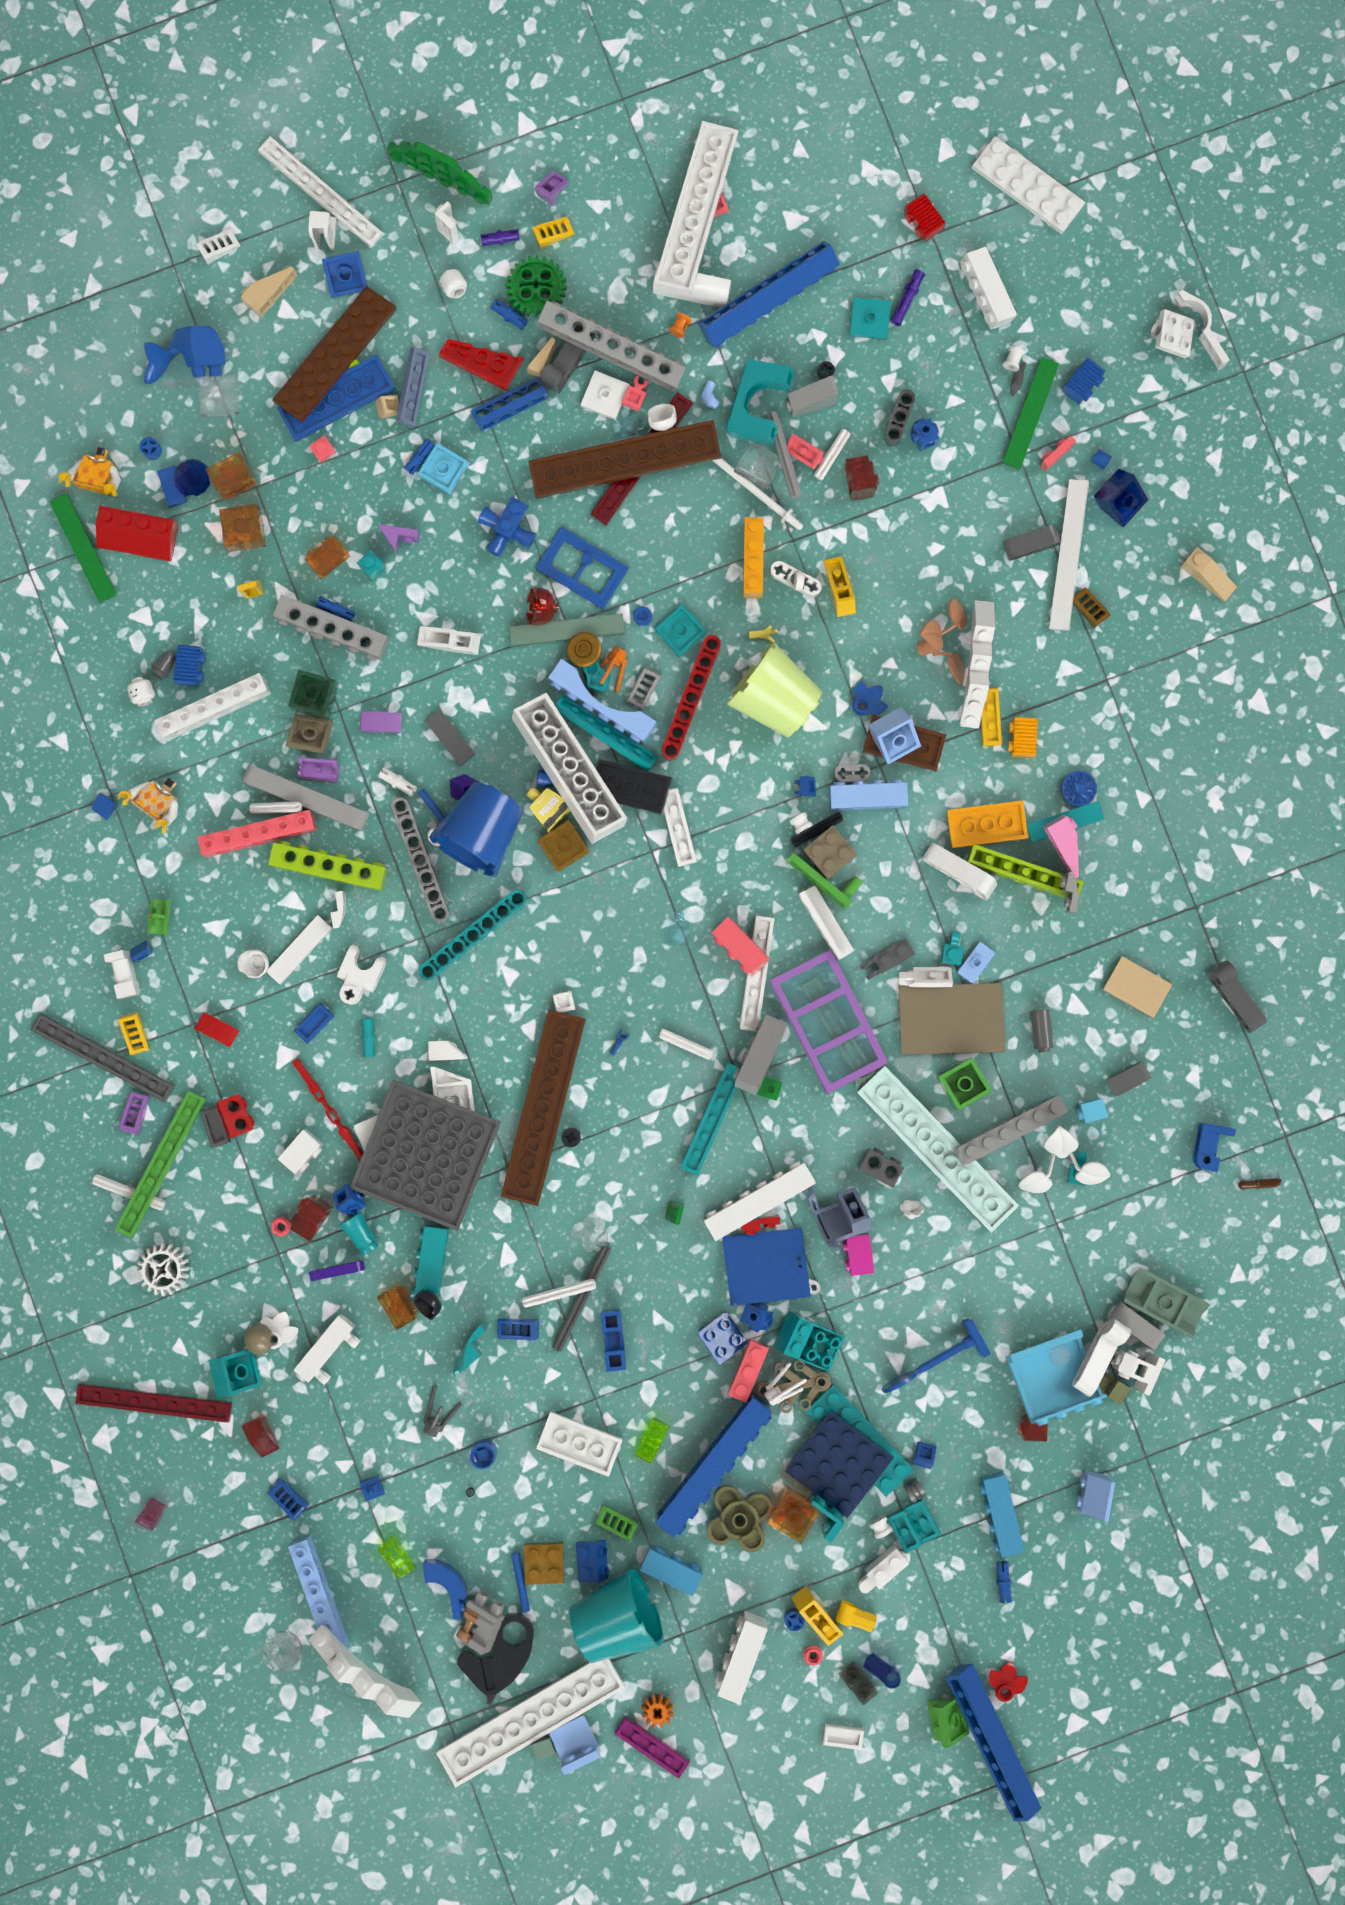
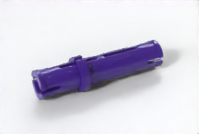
M915 269L909 283L904 287L905 291L890 319L891 323L896 326H901L913 298L919 292L918 288L925 277V273L921 270Z

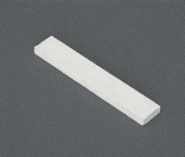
M755 916L752 940L769 957L775 918ZM768 962L755 975L750 972L747 974L739 1026L741 1030L758 1032L756 1027L761 1016Z

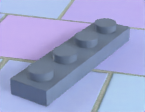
M416 347L410 348L396 418L397 422L409 427L416 426L429 353Z

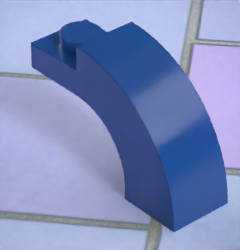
M425 1559L423 1562L425 1583H437L443 1586L450 1595L453 1620L461 1619L463 1612L466 1610L465 1600H461V1598H466L468 1595V1589L463 1577L453 1566L444 1561Z

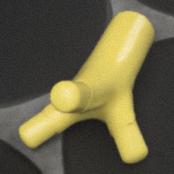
M770 625L764 630L749 631L750 639L763 638L770 642H775L770 635L777 633L778 630H771L772 626Z

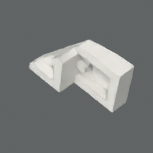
M343 891L335 892L338 911L330 912L333 929L341 926L346 914V894Z
M428 1042L429 1061L468 1059V1056L463 1054L454 1042Z

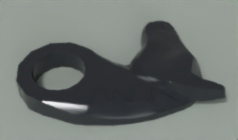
M509 1613L501 1621V1626L495 1638V1653L493 1657H478L470 1651H464L457 1659L459 1668L487 1696L486 1704L488 1705L492 1704L497 1693L501 1692L517 1678L531 1654L534 1627L530 1619L522 1613ZM511 1622H518L525 1627L526 1638L519 1644H511L503 1636L504 1627Z

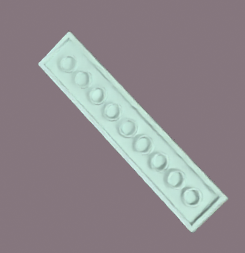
M883 1066L857 1091L861 1098L991 1233L1019 1207L976 1160L968 1165H961L953 1149L960 1145L959 1142L886 1066Z

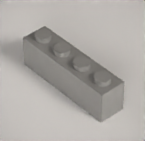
M765 1015L763 1021L759 1020L756 1027L758 1033L756 1037H751L748 1045L751 1048L749 1052L744 1053L741 1060L743 1065L741 1069L737 1068L733 1078L736 1079L735 1087L757 1095L784 1036L787 1023Z

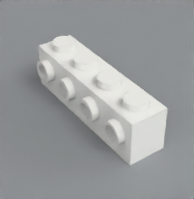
M983 247L967 253L960 261L961 269L965 273L969 286L976 296L977 304L982 309L986 323L991 330L1009 324L1017 316V313L987 248Z

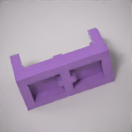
M298 758L300 765L298 776H300V779L338 782L340 763L338 761Z

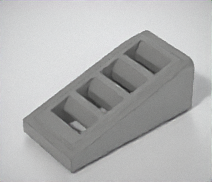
M645 666L627 701L644 710L662 675ZM645 674H648L651 677L655 678L654 682L644 677ZM644 681L652 686L648 688L641 684V682ZM638 687L648 692V694L645 695L637 691ZM634 695H638L639 697L643 698L644 701L641 702L637 700L636 698H634Z

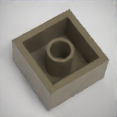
M831 826L802 851L826 880H829L858 855L834 826Z

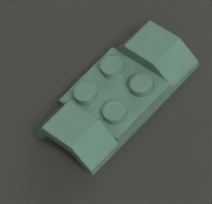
M1142 1267L1133 1275L1123 1297V1302L1192 1339L1195 1334L1196 1325L1202 1314L1210 1306L1209 1303Z

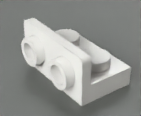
M447 201L436 209L435 220L437 230L454 245L459 241L456 227L457 222L453 218L451 204Z

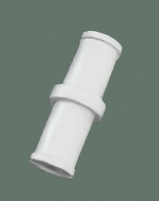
M386 767L380 771L378 777L391 784L392 788H398L410 797L414 795L412 792H416L417 786L403 779L402 775H396Z

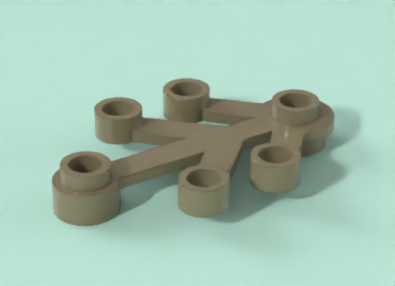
M797 1359L793 1364L794 1369L799 1372L802 1371L811 1378L796 1388L812 1387L807 1396L799 1401L800 1408L808 1410L819 1391H826L830 1387L831 1379L827 1373H816L805 1365V1362ZM777 1362L775 1364L774 1369L777 1374L780 1373V1371L776 1369L778 1365H783L785 1367V1364L783 1362ZM802 1362L803 1367L798 1369L796 1363ZM787 1369L784 1376L792 1382L775 1384L774 1388L778 1386L781 1391H784L802 1379ZM821 1378L825 1380L823 1385L818 1384V1380ZM761 1381L757 1384L756 1393L759 1397L766 1398L760 1392V1389L769 1385L768 1382ZM801 1392L780 1403V1409L783 1413L791 1411V1405ZM803 1401H808L809 1405L807 1407H802L801 1403ZM785 1403L789 1404V1409L784 1410L782 1405Z

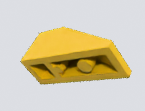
M842 556L823 560L837 617L855 614V596Z
M807 1586L791 1597L799 1613L828 1646L844 1635Z

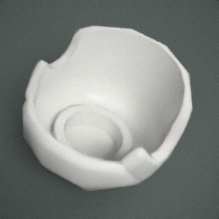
M660 404L649 409L648 422L650 427L658 431L672 428L676 422L675 407L670 404Z
M249 949L243 952L237 961L239 971L245 973L249 978L261 977L267 972L269 967L268 957L258 949Z

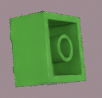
M972 1057L967 1058L937 1076L955 1110L958 1111L992 1091Z

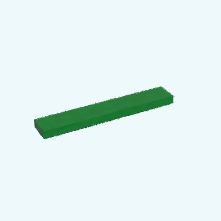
M1041 357L1002 464L1018 470L1021 469L1059 363Z
M65 493L49 501L98 602L102 603L116 596L117 593L68 494Z

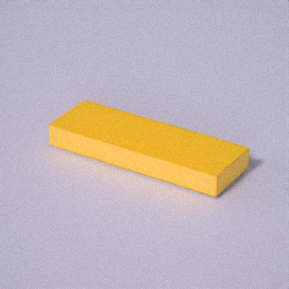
M989 688L986 702H984L980 720L982 747L1002 745L998 688Z

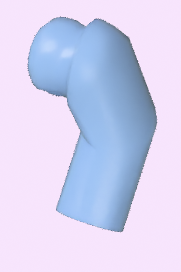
M707 380L702 392V400L707 407L715 409L719 405V401L715 399L712 393L716 384L713 381Z

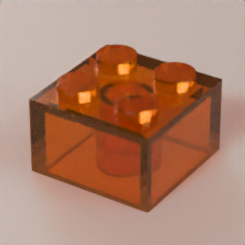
M240 452L206 468L214 488L223 499L233 498L237 495V492L249 490L257 483L247 461Z
M257 504L219 509L224 547L229 552L267 546L262 511Z
M786 1485L772 1508L771 1514L767 1517V1523L802 1544L820 1510L810 1503L809 1498Z

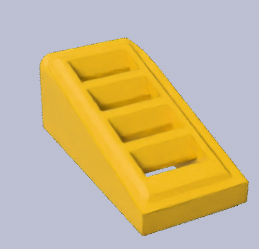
M568 217L532 227L540 249L575 235ZM562 224H565L567 232L563 231ZM555 227H558L560 234L556 233ZM551 229L553 236L549 235L548 230ZM544 232L546 238H543L541 233Z
M260 580L237 586L241 594L247 599L264 593Z
M138 1011L119 1017L118 1022L130 1055L149 1050ZM127 1021H135V1023L126 1025ZM137 1027L138 1029L136 1031L128 1032V1029ZM140 1035V1038L130 1039L132 1036ZM142 1042L143 1045L133 1048L132 1044Z

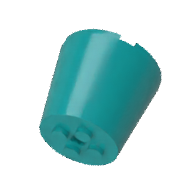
M635 1569L628 1570L570 1607L569 1616L574 1640L590 1663L657 1648L663 1643V1628L656 1603L651 1604L648 1596L650 1590L643 1577Z

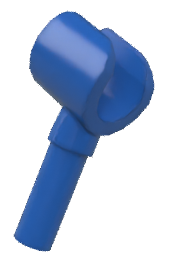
M623 1029L618 1032V1039L611 1051L612 1055H615L622 1042L627 1041L629 1033L626 1038L620 1037Z

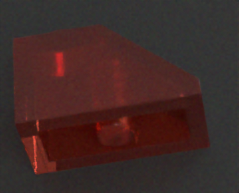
M264 1413L241 1425L250 1445L261 1457L280 1449Z
M1026 1413L1021 1418V1423H1018V1435H1021L1024 1441H1047L1048 1423L1038 1426V1423L1031 1424Z

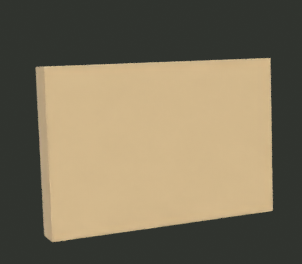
M1121 956L1102 990L1154 1018L1172 984Z

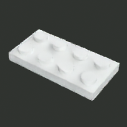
M550 1411L536 1449L609 1477L623 1439Z

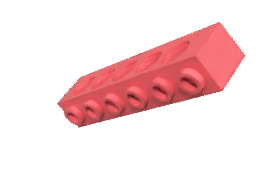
M306 810L197 838L201 856L208 858L318 830L314 813L311 810Z

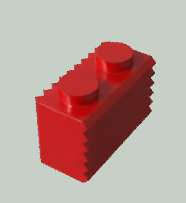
M925 193L905 206L904 217L908 223L912 222L915 227V233L920 239L923 238L927 242L944 230L945 221Z

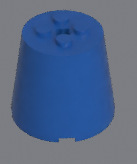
M473 782L434 829L429 838L432 843L436 844L437 842L440 844L439 849L462 865L476 872L478 869L485 871L483 874L486 876L496 877L523 810L514 799L498 791L495 787L480 782Z

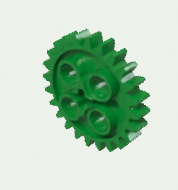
M536 255L535 260L528 256L527 262L523 258L521 259L522 265L515 263L516 270L510 269L512 276H507L509 283H506V288L509 290L506 293L507 296H511L509 302L514 303V309L520 307V314L526 311L527 317L534 313V317L537 318L538 313H542L546 301H555L563 304V300L560 297H566L564 292L567 290V285L564 284L566 283V277H562L564 275L563 270L558 271L559 264L553 266L552 259L547 263L546 256L542 260H539L538 255ZM527 274L532 276L529 280L523 279V276ZM544 275L551 276L549 280L541 279ZM525 293L531 294L529 298L522 297ZM545 293L550 295L547 299L541 298Z

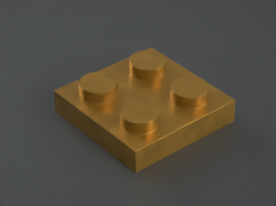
M570 820L537 840L558 873L590 853Z
M563 1542L524 1543L525 1585L564 1583Z

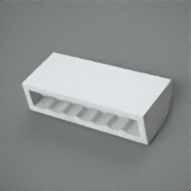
M657 264V266H656L654 281H655V277H656V274H657V271H658L659 264ZM697 273L691 296L655 287L653 283V294L719 308L728 304L731 291V280Z

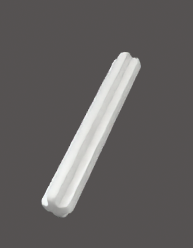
M98 1174L92 1180L93 1185L131 1199L136 1190ZM155 1197L150 1207L163 1210L166 1201Z
M589 1279L523 1297L522 1303L526 1308L596 1289V1282L594 1279Z

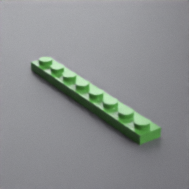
M191 1091L187 1092L114 1230L134 1238L207 1099Z

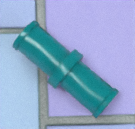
M374 1018L361 1019L362 1036H360V1039L363 1040V1057H375L374 1040L376 1035H374Z

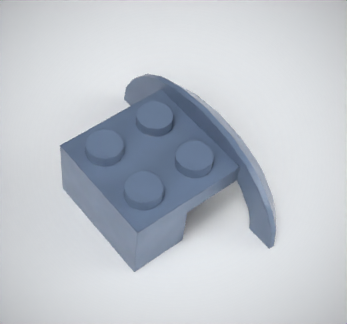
M810 1186L807 1193L808 1202L828 1247L838 1252L840 1251L838 1242L871 1230L869 1214L855 1187L837 1193V1203L819 1209L815 1192L812 1186Z

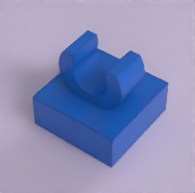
M800 776V780L794 781V784L800 785V790L794 791V794L816 797L815 777Z
M379 1475L359 1483L365 1501L385 1494Z

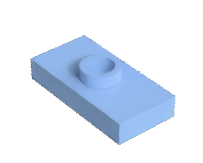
M979 942L957 973L973 984L995 955V952Z

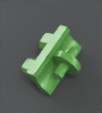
M150 900L147 933L168 935L170 900Z

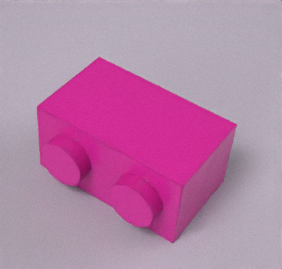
M862 1233L842 1241L843 1252H847L848 1260H845L846 1272L849 1271L851 1276L874 1273L870 1234Z

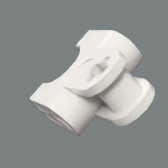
M354 944L349 947L337 975V978L345 981L340 990V998L344 1003L350 1005L357 1004L361 1000L364 990L374 992L387 964L386 958L379 957L370 969L361 970L357 964L360 950ZM353 990L352 993L355 994V997L349 998L346 994Z

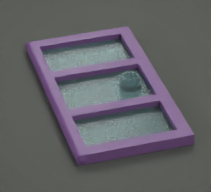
M831 950L769 980L826 1094H831L832 1091L889 1063Z

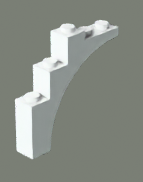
M975 600L969 666L960 718V726L979 728L984 702H986L989 689V669L992 660V640L995 630L994 602Z
M321 1625L310 1637V1643L328 1664L327 1669L338 1682L351 1684L361 1698L374 1700L386 1715L409 1718L422 1703L411 1689L391 1682L360 1661L325 1625Z

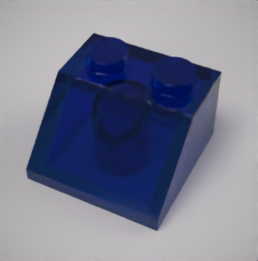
M1118 469L1094 495L1100 508L1123 528L1148 501L1135 475Z

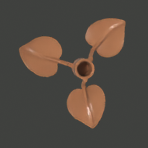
M954 598L948 604L949 616L953 621L952 626L941 632V627L936 620L928 621L919 634L925 640L917 642V650L921 656L931 653L933 656H948L949 669L960 687L963 685L966 674L965 663L962 657L957 652L953 654L950 652H939L943 648L942 635L956 626L963 630L967 624L965 610L961 603Z

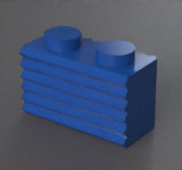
M1087 357L1066 383L1062 392L1078 405L1083 400L1087 402L1093 394L1091 391L1093 387L1096 386L1098 388L1104 381L1103 375L1105 370Z
M178 644L173 682L177 685L200 687V682L204 681L202 663H206V652L199 646Z

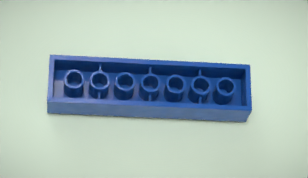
M751 1393L749 1395L747 1403L744 1402L658 1511L655 1520L658 1526L673 1538L677 1534H682L687 1527L685 1524L688 1519L692 1520L697 1515L699 1505L701 1503L705 1504L708 1501L713 1487L717 1488L721 1484L724 1473H729L735 1466V1459L738 1456L742 1457L746 1452V1446L749 1441L753 1442L760 1433L759 1428L769 1423L772 1418L770 1416V1406L755 1394Z

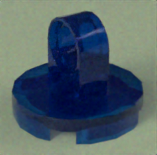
M198 459L182 461L176 467L173 477L174 485L184 496H199L210 486L211 471L205 463Z

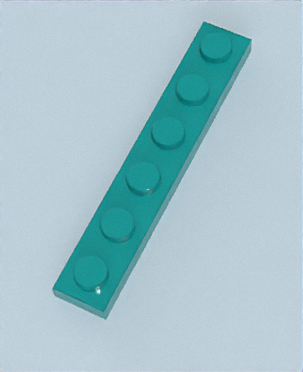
M562 695L555 703V707L560 715L566 717L646 771H649L657 761L658 756L565 695Z
M727 1062L682 1162L681 1169L698 1176L737 1090V1087H735L736 1079L733 1077L739 1067Z

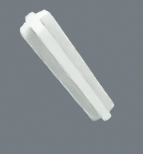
M845 429L840 431L816 470L815 478L821 481L824 479L850 437L849 431Z
M301 802L251 803L249 806V811L252 814L294 813L302 811Z
M662 1029L659 1034L660 1039L707 1060H710L713 1055L711 1049L666 1029Z

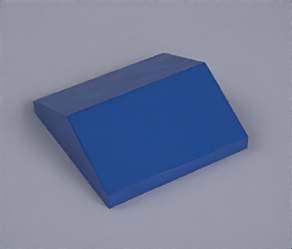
M359 251L322 259L331 298L360 292L367 286Z

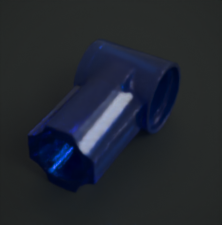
M873 1652L867 1657L863 1668L884 1682L885 1686L890 1689L897 1688L900 1685L901 1676L897 1667L891 1666ZM893 1673L897 1678L894 1681H889L886 1678L887 1675Z

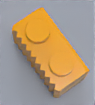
M1014 717L1012 722H1009L1008 731L1012 733V739L1008 741V752H1011V757L1034 758L1036 756L1038 718Z

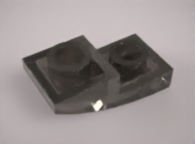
M854 1661L838 1673L862 1705H865L879 1693Z

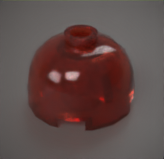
M540 587L530 589L526 602L530 603V613L526 612L527 622L529 625L535 626L546 625L558 613L559 605L549 590Z

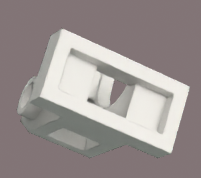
M1121 1349L1119 1351L1116 1350L1114 1353L1116 1355L1115 1359H1112L1110 1362L1112 1367L1119 1371V1376L1129 1380L1130 1377L1137 1379L1134 1388L1150 1396L1165 1359L1149 1352L1144 1361L1138 1358V1353L1128 1350V1352ZM1140 1363L1143 1366L1141 1368L1139 1375L1135 1374V1372Z

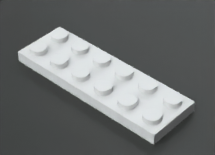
M996 136L972 165L974 171L1061 235L1086 203Z

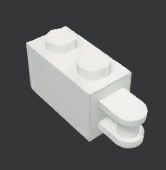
M895 1544L865 1568L866 1575L858 1582L862 1593H868L875 1586L880 1590L909 1565L907 1558Z

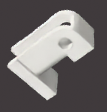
M310 211L309 236L312 238L315 249L319 250L321 234L324 233L330 251H334L337 218L331 217L329 212Z
M120 950L104 954L105 962L112 963L116 980L114 989L117 999L139 995L140 987L136 979L130 951Z

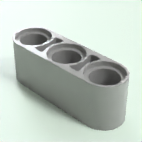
M1119 1302L1109 1316L1111 1320L1116 1319L1131 1329V1334L1154 1351L1166 1336L1121 1302Z

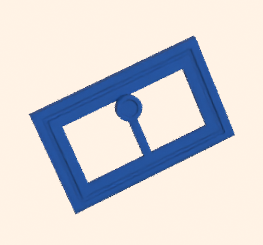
M561 527L536 569L604 610L629 567ZM564 542L585 553L581 558L583 564L574 578L569 577L550 565ZM593 559L614 571L600 595L577 582L586 565H590Z

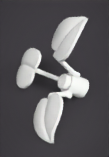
M1058 1126L1044 1143L1045 1149L1052 1153L1047 1174H1044L1042 1171L1031 1172L1022 1178L1018 1186L1020 1189L1031 1193H1043L1049 1190L1052 1186V1180L1049 1177L1051 1176L1056 1155L1059 1158H1065L1070 1155L1076 1170L1079 1171L1075 1175L1076 1180L1086 1185L1101 1183L1109 1178L1111 1173L1105 1165L1098 1162H1088L1082 1168L1079 1167L1072 1153L1078 1148L1076 1138L1066 1129Z

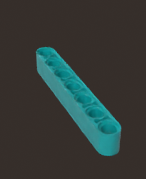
M514 890L424 962L419 967L420 977L428 981L437 978L522 909L527 903L526 895L520 890ZM517 894L523 897V901L520 904L513 903V897ZM502 906L508 909V913L505 916H499L498 909ZM490 918L493 921V925L491 928L486 929L483 926V922L485 919ZM475 930L478 933V937L476 940L471 941L468 938V934L470 931ZM460 942L463 945V950L456 953L453 947L456 943ZM445 954L448 957V962L445 965H441L438 959L441 955ZM430 966L433 969V974L430 977H426L424 969Z

